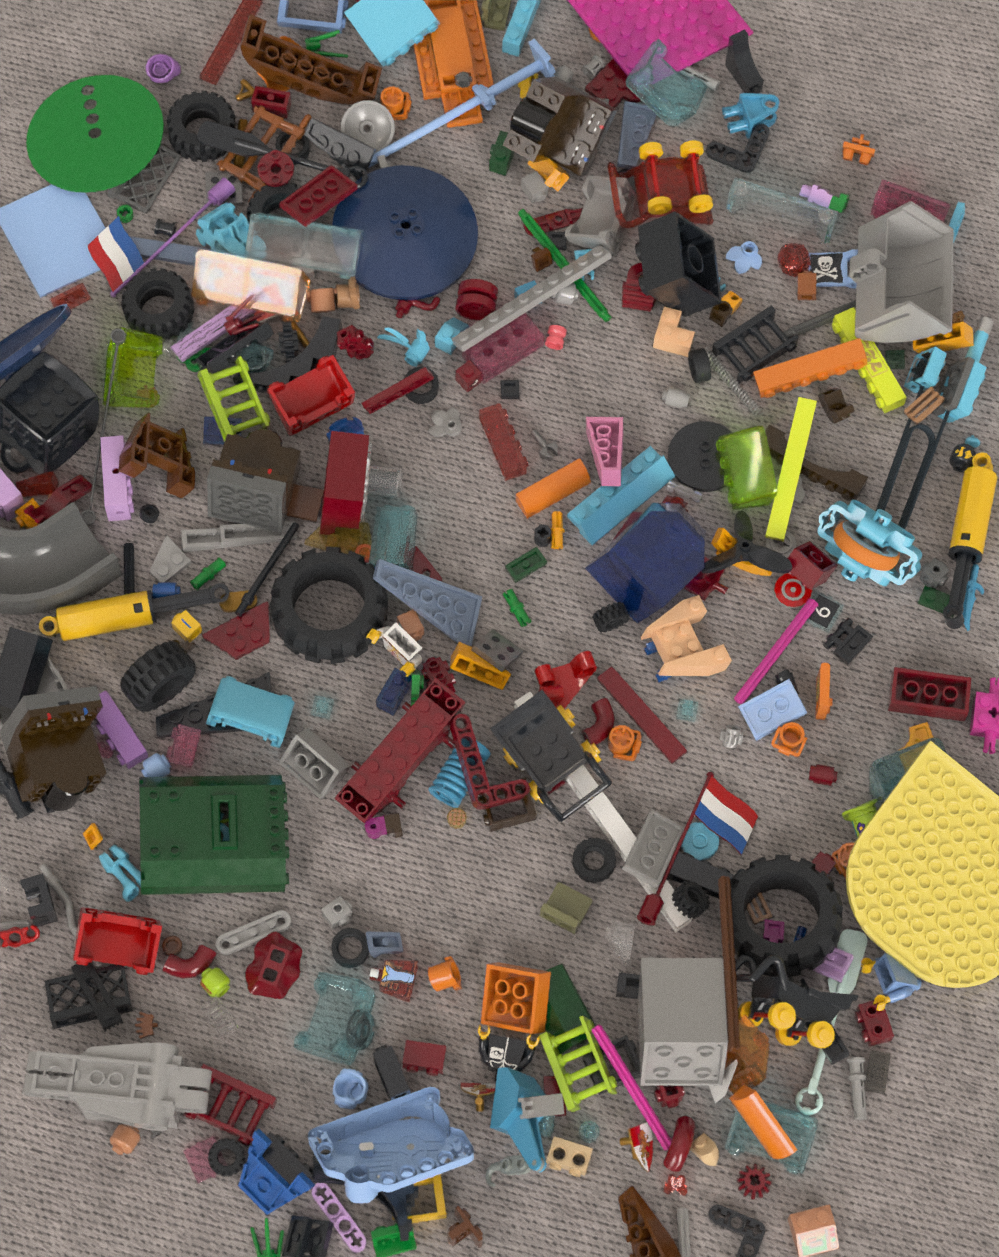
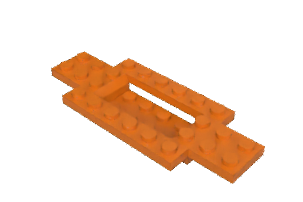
M424 0L441 24L438 25L437 30L426 34L420 43L413 44L423 99L441 98L444 114L475 97L472 89L474 85L482 84L487 88L494 85L477 0ZM459 72L469 73V76L472 77L470 86L466 88L457 86L455 75L459 74ZM480 104L447 122V128L482 123Z

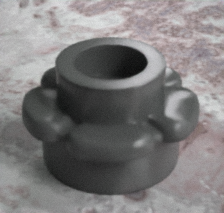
M459 72V74L455 75L456 85L462 88L469 87L472 77L467 72Z

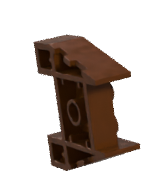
M148 412L135 423L119 456L118 471L135 478L147 468V463L167 471L166 492L182 499L195 488V469L191 467L190 459L192 457L191 453L187 451L185 429L181 428L174 433L150 422L151 413Z

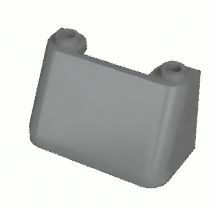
M587 175L586 181L582 185V191L587 198L577 226L570 224L565 231V237L570 243L588 249L601 245L611 253V256H616L619 253L636 207V194L627 178Z

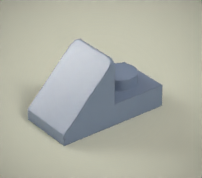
M366 932L368 949L372 958H376L381 954H400L403 952L400 932Z

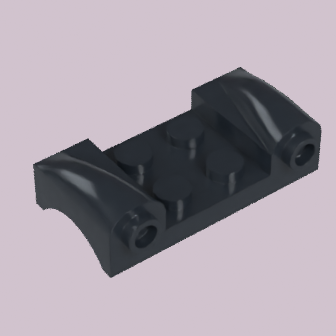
M254 320L244 325V327L255 323L259 324L258 327L240 332L235 336H227L196 358L195 361L201 370L207 369L208 373L213 374L222 371L230 366L227 359L236 356L238 350L247 348L252 343L261 344L268 341L274 334L267 321L260 324L257 320Z

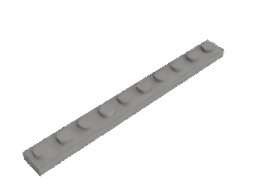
M601 245L593 248L498 310L490 313L487 317L452 338L453 344L462 352L466 351L611 259V253Z

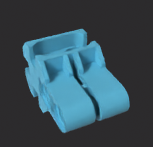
M224 203L198 220L197 224L201 229H196V235L204 247L206 243L211 246L210 253L214 257L222 256L232 267L239 269L264 253L266 245L249 228L250 225L246 217L242 213L238 217L234 213L235 206L232 203Z

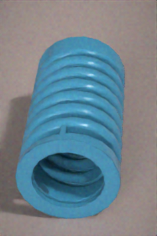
M461 740L463 746L470 747L468 740ZM476 741L483 765H485L491 753L484 745ZM454 748L452 754L449 755L448 760L437 774V779H434L433 785L428 790L439 801L450 807L458 808L468 789L456 748ZM467 758V763L475 766L474 759Z

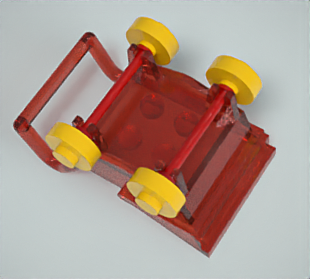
M691 140L681 144L679 149L680 155L683 158L668 157L658 159L663 155L660 143H645L639 147V156L645 161L624 173H618L613 162L608 163L615 216L621 227L634 228L651 217H662L675 211L692 223L713 224L711 211L713 201L712 197L708 194L703 165L698 164L699 156L704 153L702 142ZM634 176L640 217L632 221H626L620 208L616 177L628 179Z

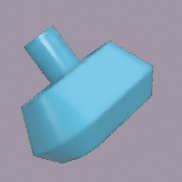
M974 435L967 437L965 443L976 448L980 445L979 439L975 438Z

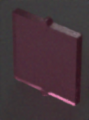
M214 1136L201 1143L197 1142L196 1145L183 1151L198 1183L211 1177L215 1178V1175H217L210 1168L208 1162L209 1150L216 1143ZM220 1151L218 1161L220 1164L228 1166Z

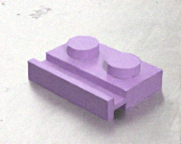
M835 948L832 953L827 954L824 962L813 971L842 982L854 957L852 954Z

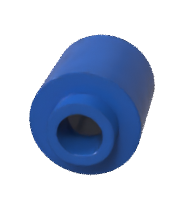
M158 582V584H153L152 588L153 599L181 593V587L177 586L176 582Z

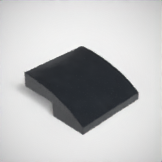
M292 1215L282 1256L326 1257L334 1223Z

